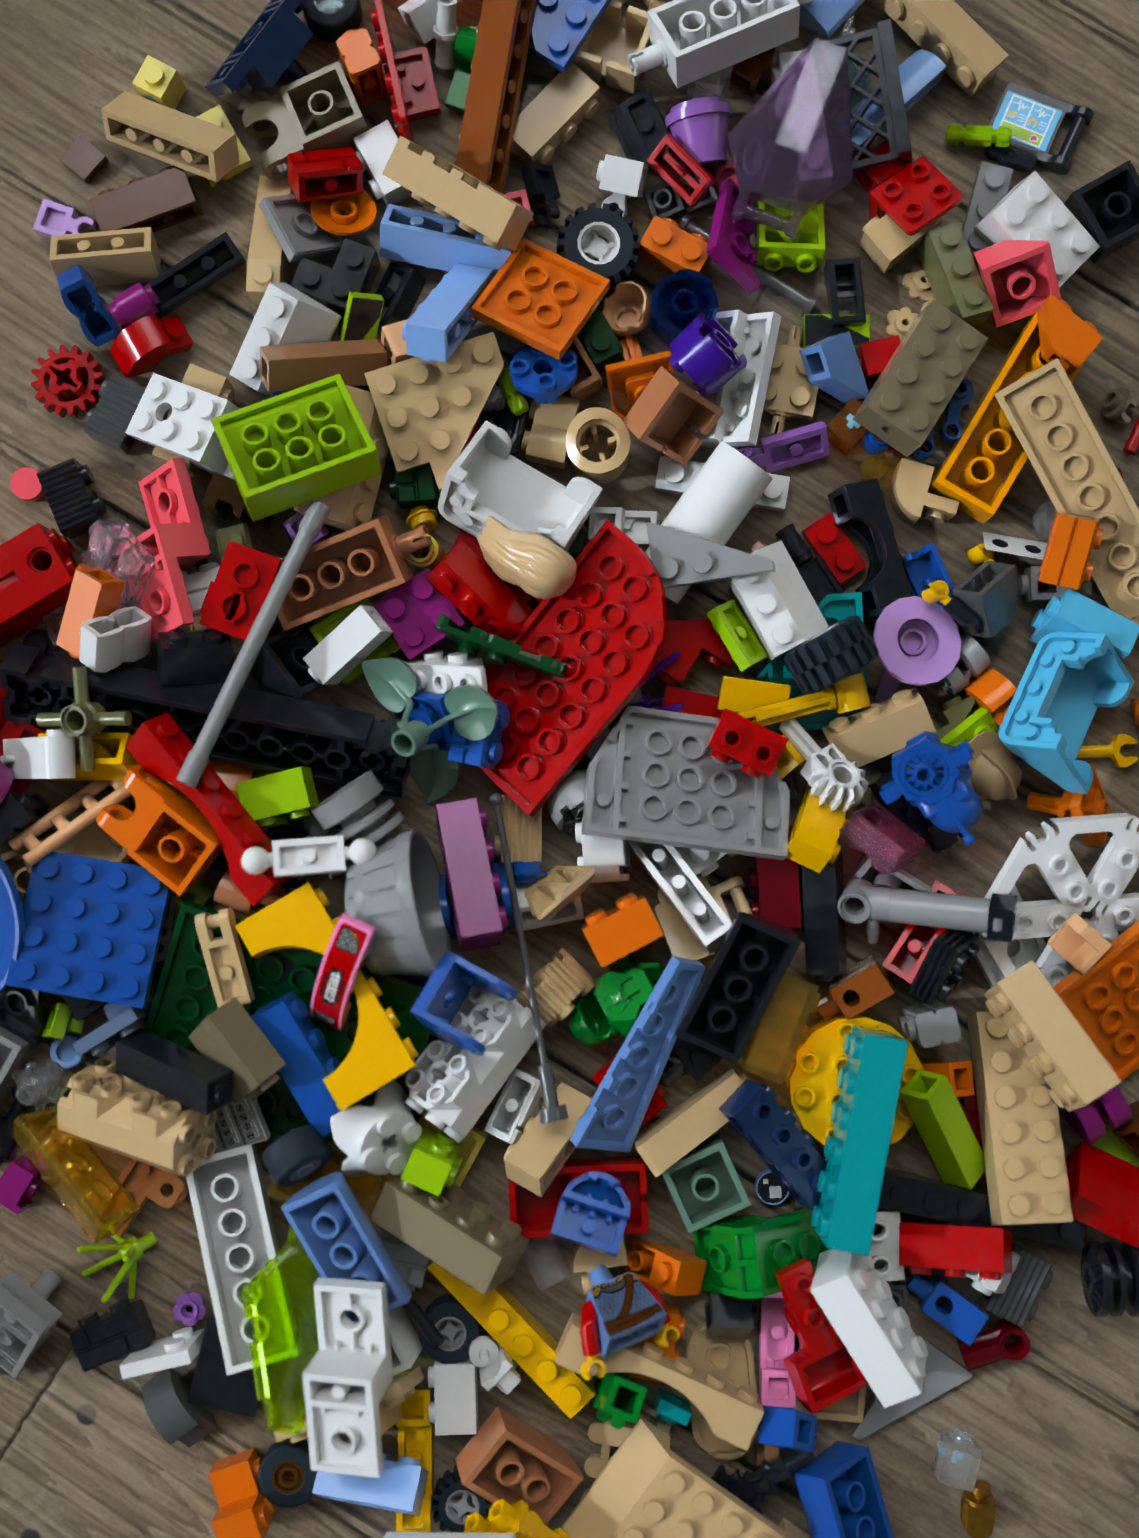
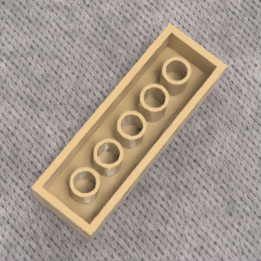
M990 1011L976 1012L968 1017L967 1021L992 1226L1073 1222L1058 1105L1049 1093L1051 1087L1043 1077L1039 1078L1031 1070L1028 1064L1030 1058L1022 1047L1017 1048L1011 1042L1006 1033L1008 1027L1002 1019L995 1018Z

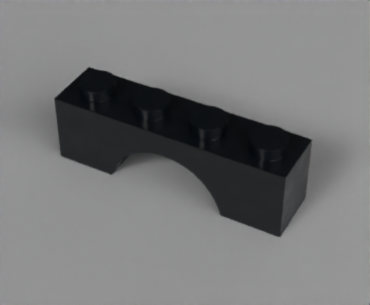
M878 478L845 484L828 494L836 526L850 530L857 535L865 545L868 553V574L864 582L855 589L856 592H862L864 621L878 618L883 609L897 599L913 596L912 588L908 584L904 570L903 557L899 553L894 536V527L886 509L885 496L880 488Z

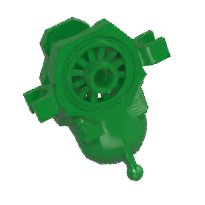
M632 953L616 960L615 963L622 973L608 972L596 978L595 988L591 990V993L574 1004L575 1008L568 1015V1025L573 1036L580 1043L588 1047H601L618 1038H627L655 988L656 981H659L665 970L661 963L637 964Z

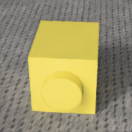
M147 55L132 82L140 97L172 109H176L186 91V87L176 69Z

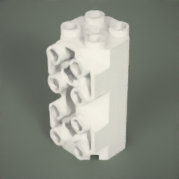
M474 986L470 989L450 1025L484 1045L486 1051L483 1056L469 1052L446 1041L436 1040L428 1045L416 1061L417 1066L409 1070L406 1076L409 1095L405 1103L419 1114L426 1109L422 1116L441 1130L447 1125L443 1132L458 1143L467 1136L536 1040L532 1013L528 1007L524 1008L517 1002L516 998L508 1000ZM540 1018L541 1029L543 1030L546 1023Z

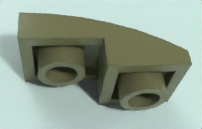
M957 695L942 703L944 710L935 714L941 727H939L937 722L933 723L939 739L943 738L964 721L976 702L973 696L962 700L961 696Z

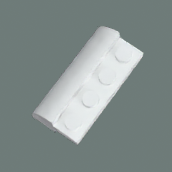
M739 309L714 312L712 318L722 325L738 344L734 351L738 357L744 353L747 364L717 393H710L708 395L725 411L707 436L702 434L692 423L690 430L703 441L701 446L716 449L721 441L738 450L739 446H756L781 316L774 311L746 314Z

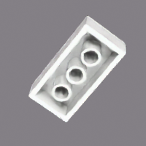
M829 1249L820 1253L810 1291L883 1407L887 1408L921 1395L923 1380L926 1376L927 1346L922 1337L916 1336L913 1332L906 1311L902 1307H898L893 1300L887 1281L884 1278L880 1279L876 1273L870 1254L866 1256L836 1249Z

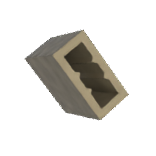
M236 997L209 1014L188 1036L203 1057L233 1070L232 1096L237 1103L247 1096L253 1101L280 1079L277 1072L286 1065Z

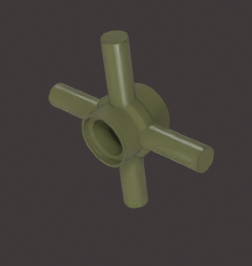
M72 667L75 702L65 707L60 713H38L36 723L40 727L61 726L67 735L77 736L81 771H94L93 735L102 731L105 726L130 725L132 723V715L129 711L106 712L101 704L90 702L87 667Z

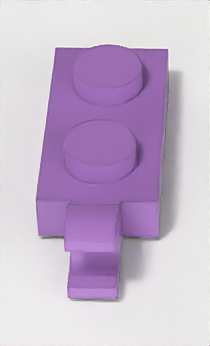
M823 421L759 439L761 448L745 447L737 450L759 467L763 466L767 473L830 456L828 431Z

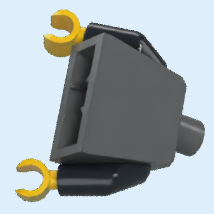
M981 543L968 550L967 557L974 565L983 564L952 590V598L949 596V586L942 580L929 583L930 588L922 591L921 595L924 601L929 604L940 601L944 605L942 609L957 621L962 632L979 636L981 644L985 647H994L1001 643L1000 631L1016 615L1017 569L1016 565L1004 564L999 560L995 561L993 559L994 551L985 550V544Z

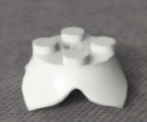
M393 1080L379 1088L375 1094V1104L373 1106H351L330 1117L333 1139L336 1145L348 1156V1158L343 1160L341 1168L347 1177H361L370 1174L386 1175L388 1173L398 1175L405 1169L407 1159L422 1134V1127L416 1123L412 1108L405 1103V1100L408 1098L407 1093L396 1081Z

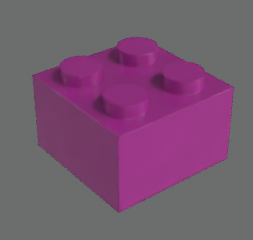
M426 568L372 604L393 630V637L410 661L423 658V653L435 651L452 640L435 627L440 614L450 617L464 631L468 629L454 605L425 578L430 573L429 568Z

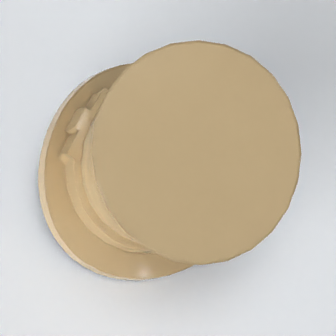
M591 407L581 411L571 421L566 434V449L571 465L578 476L588 478L595 484H606L616 480L626 469L629 461L630 435L623 420L614 412L601 407Z

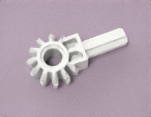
M796 719L783 721L779 726V730L786 735L806 760L800 773L808 781L807 784L812 787L810 795L820 798L819 805L824 803L829 805L832 812L838 807L843 812H846L851 807L859 805L864 798L863 795L867 790L869 782L864 779L866 770L856 767L857 760L854 762L847 761L845 755L833 743L821 749Z

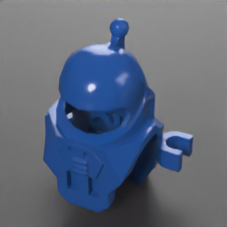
M924 731L908 740L905 749L892 755V776L894 780L882 785L881 789L883 791L879 794L886 805L899 799L904 794L906 801L914 807L917 806L923 816L930 819L938 829L947 833H962L963 841L966 845H972L975 842V836L969 832V829L979 821L983 813V805L969 779L973 776V769L968 764V761L973 759L972 754L974 751L967 740L953 747L942 743L936 733Z

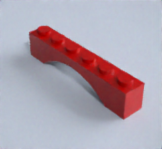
M168 712L143 722L125 747L146 773L158 776L173 784L201 810L222 845L228 862L231 880L252 906L275 894L290 877L275 878L273 866L268 867L262 874L252 875L247 873L241 864L242 855L248 848L261 847L267 853L272 852V842L209 763H207L196 788L176 780L188 753L193 749L194 745Z

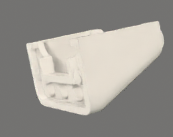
M485 421L446 473L438 501L440 514L447 521L476 538L479 534H482L487 518L493 516L513 531L539 533L567 552L598 501L603 488L593 483L590 479L583 477L572 478L567 487L510 455L512 442L507 432Z

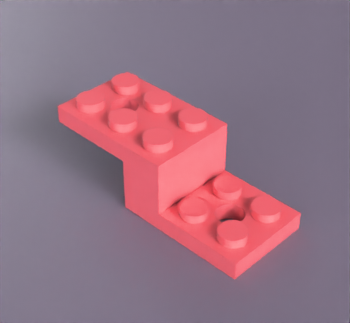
M172 458L138 482L151 528L121 547L137 607L152 617L150 643L158 641V632H169L173 629L182 630L195 623L193 608L188 600L182 571L211 555L209 541L205 535L200 517V508L196 503L191 485V476L187 470L184 458Z

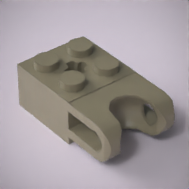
M339 61L279 88V94L249 107L242 115L243 125L252 137L262 139L277 136L276 142L263 151L260 157V164L264 175L271 180H280L288 177V153H306V151L346 146L353 147L355 146L353 138L369 130Z

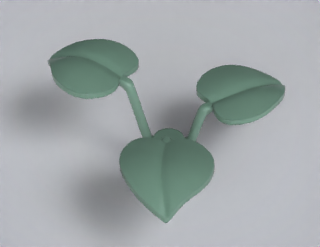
M397 658L365 660L361 663L362 669L378 701L386 709L395 713H400L405 709L402 720L397 723L400 729L391 737L393 749L401 756H411L410 769L423 792L426 803L442 798L457 784L461 773L460 765L458 762L447 760L449 751L439 750L438 744H426L430 733L454 720L455 729L461 736L472 741L482 740L491 734L495 728L499 713L496 701L489 693L477 686L459 685L450 690L444 698L445 706L450 712L449 715L430 726L416 720L408 722L414 706V701L410 697L418 691V681L412 668Z

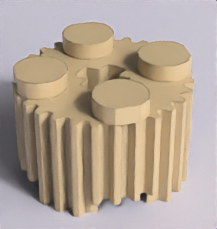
M563 948L551 957L553 959L551 963L548 962L532 976L539 1017L549 1028L553 1027L559 1020L565 1019L575 1008L573 1003L580 996L584 997L595 986L592 976ZM525 984L523 986L525 989L520 991L516 997L531 1010Z

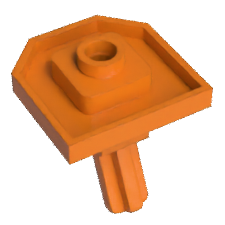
M631 335L625 336L624 339L620 340L624 361L605 365L612 412L623 419L660 366L674 373V367L669 361V357L672 355L670 350L643 356L638 338Z
M1093 763L1089 764L1093 769L1094 778L1088 794L1064 791L1061 798L1032 791L1028 794L1026 807L1029 810L1057 815L1058 818L1110 814V805ZM1108 832L1083 833L1080 835L1085 846L1097 848L1104 847Z

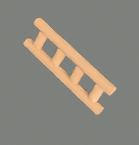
M93 781L8 841V844L14 852L25 846L29 852L24 854L22 859L31 867L96 821L97 815L103 807L120 804L132 794L124 787L123 781ZM109 786L115 789V791L99 802L94 798ZM80 806H84L87 809L71 822L65 818ZM52 826L58 829L57 832L43 842L37 839L39 835Z

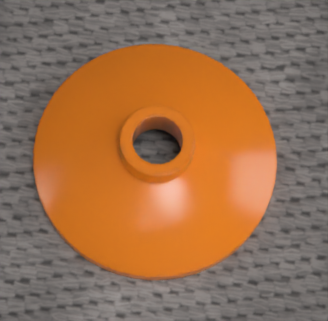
M364 190L362 195L311 201L310 205L311 215L315 223L323 230L335 235L353 236L363 233L376 220V204L373 198Z

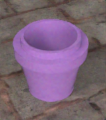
M708 96L687 100L673 106L670 110L671 113L665 117L666 129L672 133V136L705 169L712 170L727 164L728 119L732 116L730 104L723 101L721 97ZM681 159L683 166L690 173H694L691 170V168Z

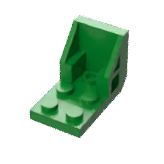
M806 1207L771 1218L757 1215L728 1216L693 1231L696 1256L707 1261L701 1290L740 1299L763 1298L781 1292L774 1272L803 1258L810 1260L815 1273L819 1254L831 1248L825 1247L817 1235L815 1227L811 1225L813 1210Z

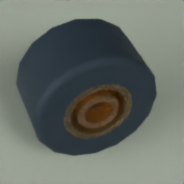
M290 1438L279 1442L275 1441L269 1447L258 1473L261 1492L269 1502L279 1507L294 1508L303 1505L314 1495L312 1491L317 1471H311L308 1438L295 1443H291Z

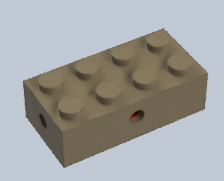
M933 300L918 314L897 350L856 412L853 420L904 456H909L923 445L988 340V337L936 300Z

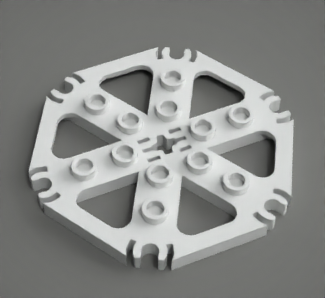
M1128 813L1049 818L1053 822L1055 831L1044 821L1040 823L1044 829V834L1041 838L1036 839L1031 832L1027 831L1025 838L1031 845L1028 848L1026 841L1021 837L1019 838L984 898L991 899L992 893L1009 895L1023 869L1029 864H1036L1056 899L1017 902L1013 940L1052 937L1074 912L1080 916L1083 911H1090L1093 914L1092 918H1085L1083 920L1109 942L1119 936L1118 931L1127 930L1139 920V892L1122 894L1139 867V831H1137L1139 818ZM1111 832L1113 836L1090 874L1086 877L1069 847L1071 838L1083 833ZM980 933L983 936L979 937L1003 978L1016 971L1006 952L1010 942L987 940V933ZM1048 944L1035 963L1052 987L1075 970L1067 960Z

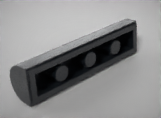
M224 232L143 287L150 285L160 300V303L155 305L159 311L155 315L159 320L245 264L246 261L227 232Z

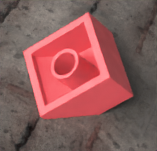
M1004 240L973 252L975 264L994 308L990 317L996 328L1035 314L1051 294L1061 299L1050 243L1048 241Z

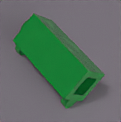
M606 1373L604 1377L597 1378L595 1396L589 1401L588 1405L597 1408L596 1416L599 1421L607 1422L610 1419V1424L613 1428L621 1429L626 1421L634 1424L637 1423L648 1388Z

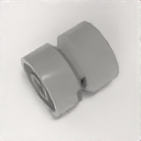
M968 634L960 636V658L949 675L937 682L951 696L957 695L970 684V677L976 679L992 666L985 650Z

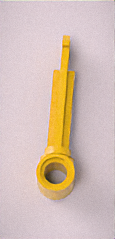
M862 672L850 675L816 693L771 703L737 714L747 719L752 718L753 722L764 727L824 710H836L838 714L871 706Z

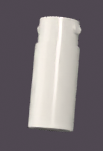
M721 441L661 526L725 545L773 478L739 451ZM649 546V548L646 550L645 553H646V554L648 555V557L651 559L650 546ZM691 585L664 589L665 595L678 604Z

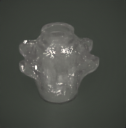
M47 1059L39 1064L29 1062L26 1064L25 1070H14L11 1078L17 1084L16 1098L24 1105L32 1104L36 1111H43L48 1102L56 1104L60 1099L58 1087L64 1078V1071L60 1064L54 1060Z

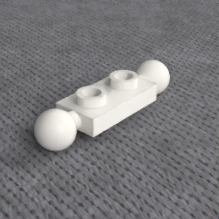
M344 835L272 841V852L269 853L261 847L248 848L242 855L241 864L243 869L252 875L262 874L268 867L273 866L275 878L347 872L346 860H351L357 865L365 864L376 856L377 849L375 844L367 838L356 839L350 846H345Z

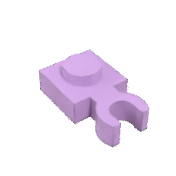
M43 199L33 230L36 234L51 239V236L82 233L85 228L97 230L98 226L89 217L77 218L78 213L74 208Z

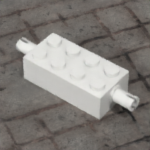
M816 0L670 1L647 11L649 43L651 46L628 54L629 67L636 77L645 71L661 65L665 67L675 86L680 88L798 38L800 6Z

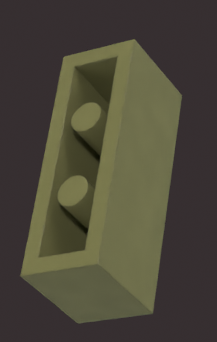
M959 222L928 229L917 249V254L936 301L976 330L981 329L994 308Z

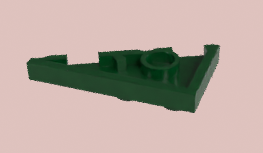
M440 614L435 625L436 628L459 645L458 650L460 652H467L468 656L477 657L478 653L486 655L487 660L501 666H505L506 662H510L563 678L567 669L565 663L543 654L538 656L521 651V645L476 627H470L467 633L446 615Z

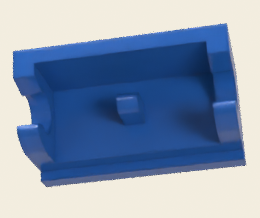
M934 542L925 545L914 553L910 552L903 556V566L908 584L912 588L913 596L922 597V591L930 588L929 583L942 580L949 586V596L953 597L952 590L955 587ZM940 601L936 602L941 607H944Z

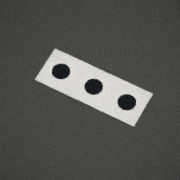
M982 532L985 550L1043 560L1047 543Z

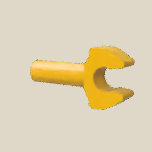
M1127 734L1113 735L1112 741L1108 745H1082L1076 759L1109 758L1112 760L1115 768L1128 767L1138 761V757H1124L1120 752V748L1122 745H1132L1138 743V741Z

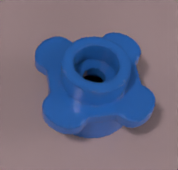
M540 861L513 862V876H517V882H537L538 875H547V871H540Z

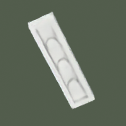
M660 456L654 491L683 495L705 463L689 461L686 466H683L670 457ZM768 473L773 480L753 507L784 512L790 477Z

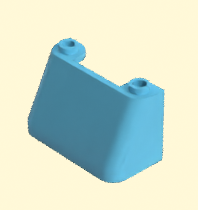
M1058 631L1051 632L1041 638L1036 645L998 732L999 739L1009 751L1061 788L1072 793L1088 794L1093 782L1094 772L1092 767L1085 761L1075 759L1097 708H1111L1122 704L1129 696L1135 682L1107 635L1102 633Z

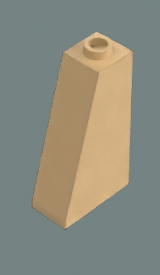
M731 1068L637 1133L634 1140L636 1150L655 1178L729 1122L719 1108L746 1079L749 1080L744 1072L737 1075L733 1068Z

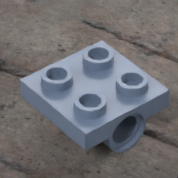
M147 1002L146 1009L107 1003L104 1006V1010L109 1021L72 1044L78 1056L91 1052L94 1057L101 1052L114 1048L120 1036L123 1038L133 1032L144 1029L152 1003Z

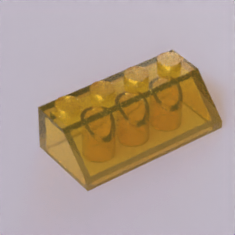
M57 1105L18 1116L14 1120L13 1138L20 1146L22 1153L32 1161L41 1173L42 1179L53 1188L61 1199L62 1205L73 1214L82 1226L83 1232L94 1243L115 1235L141 1209L91 1144L71 1138L67 1133L57 1129Z

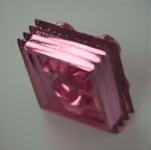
M878 802L853 812L852 817L848 818V822L840 829L841 834L846 837L844 839L845 843L857 852L863 851L872 859L871 864L873 867L884 874L896 873L915 861V858L919 856V852L923 851L922 848L927 845L922 837Z

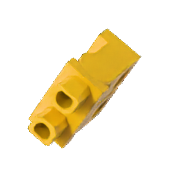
M503 1498L493 1503L489 1509L488 1517L484 1518L477 1512L467 1516L464 1533H515L516 1538H569V1534L562 1528L558 1527L551 1530L543 1524L536 1512L528 1511L529 1505L523 1500L510 1505Z

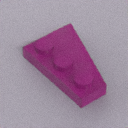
M729 178L721 183L719 187L707 253L715 263L720 264L751 294L760 288L759 277L753 275V265L757 263V252L750 245V235L754 234L751 199Z

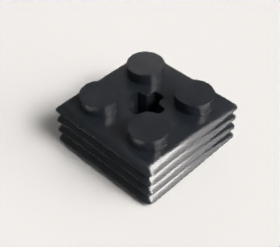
M946 929L935 938L908 989L909 994H915V998L920 997L921 1002H927V1006L932 1005L938 999L944 1002L952 990L956 991L960 987L966 976L962 969L966 963L970 964L980 950V946L976 944L979 938L978 932Z

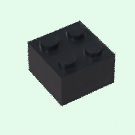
M1130 160L1072 192L1064 203L1100 245L1089 257L1093 264L1139 238V175Z

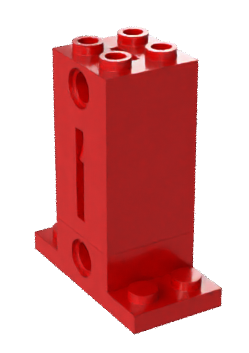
M37 523L0 545V648L66 608L75 570L78 565L71 555L75 552L74 547L66 536H59L54 528L48 529Z

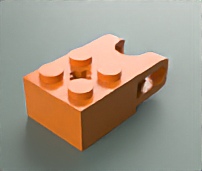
M133 765L125 774L123 785L135 799V812L120 804H112L102 808L97 815L96 823L103 831L128 850L126 854L181 896L199 883L222 851V845L204 814L189 798L164 779L146 773L140 765Z

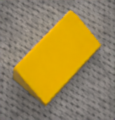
M722 676L717 709H731L734 712H744L756 707L789 699L791 685Z

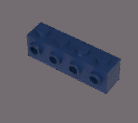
M746 1079L720 1106L719 1110L797 1203L813 1210L815 1205L819 1206L822 1192L818 1191V1179L821 1170L826 1171L828 1158L815 1150L816 1142L809 1134L796 1127L794 1124L797 1121L795 1116L788 1109L777 1104L774 1100L777 1095L767 1084L763 1082L757 1084Z

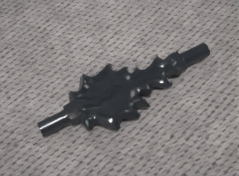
M797 1451L787 1458L784 1455L774 1459L772 1463L764 1459L756 1472L750 1473L746 1470L744 1476L740 1475L738 1468L732 1475L726 1473L724 1465H720L711 1479L762 1515L763 1513L760 1508L753 1502L763 1501L762 1496L764 1494H780L781 1490L778 1487V1483L782 1481L788 1482L789 1477L794 1474L796 1469L811 1462L815 1457L813 1453Z

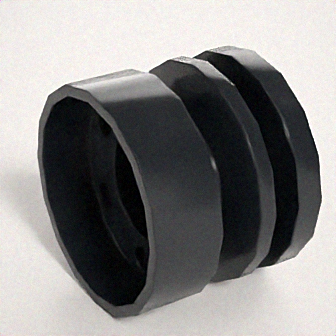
M1098 1241L1085 1243L1081 1257V1279L1085 1300L1090 1312L1095 1317H1105L1109 1314L1112 1317H1119L1126 1310L1130 1316L1139 1317V1246L1136 1248L1122 1242L1118 1249L1117 1245L1112 1241H1106L1102 1244Z

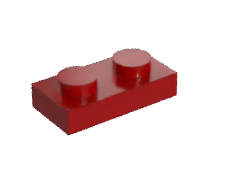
M831 512L801 532L808 544L813 548L814 553L817 556H821L839 585L867 567L842 528L836 526Z

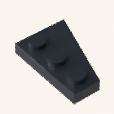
M7 986L0 994V1026L34 1047L43 1042V991Z

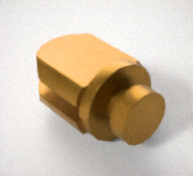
M981 1479L971 1480L969 1488L965 1489L961 1496L959 1519L966 1533L972 1538H986L993 1533L995 1498L990 1493V1484Z

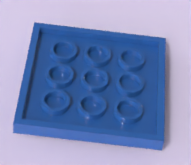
M52 851L32 867L23 906L25 933L22 941L25 944L16 961L11 957L5 985L146 1009L171 889L143 866Z

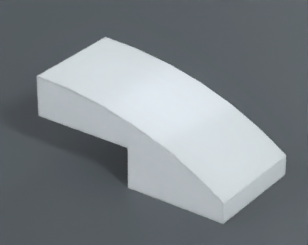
M593 507L589 517L588 540L590 541L608 519L639 546H649L647 523L659 525L660 514L658 511H627L623 507Z

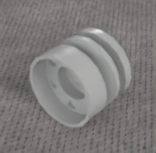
M372 770L365 772L339 789L311 811L324 830L340 824L342 830L337 835H344V841L349 838L351 840L346 846H350L353 841L359 838H367L376 846L390 836L395 827L405 818L400 811H396L387 817L383 815L394 806L395 803L392 799L376 805L374 799L382 792L384 787Z

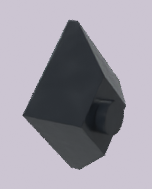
M309 622L266 638L250 670L263 689L298 699L324 686L323 683L320 684L311 677L308 672L310 667L303 660L319 644L309 629L312 627Z

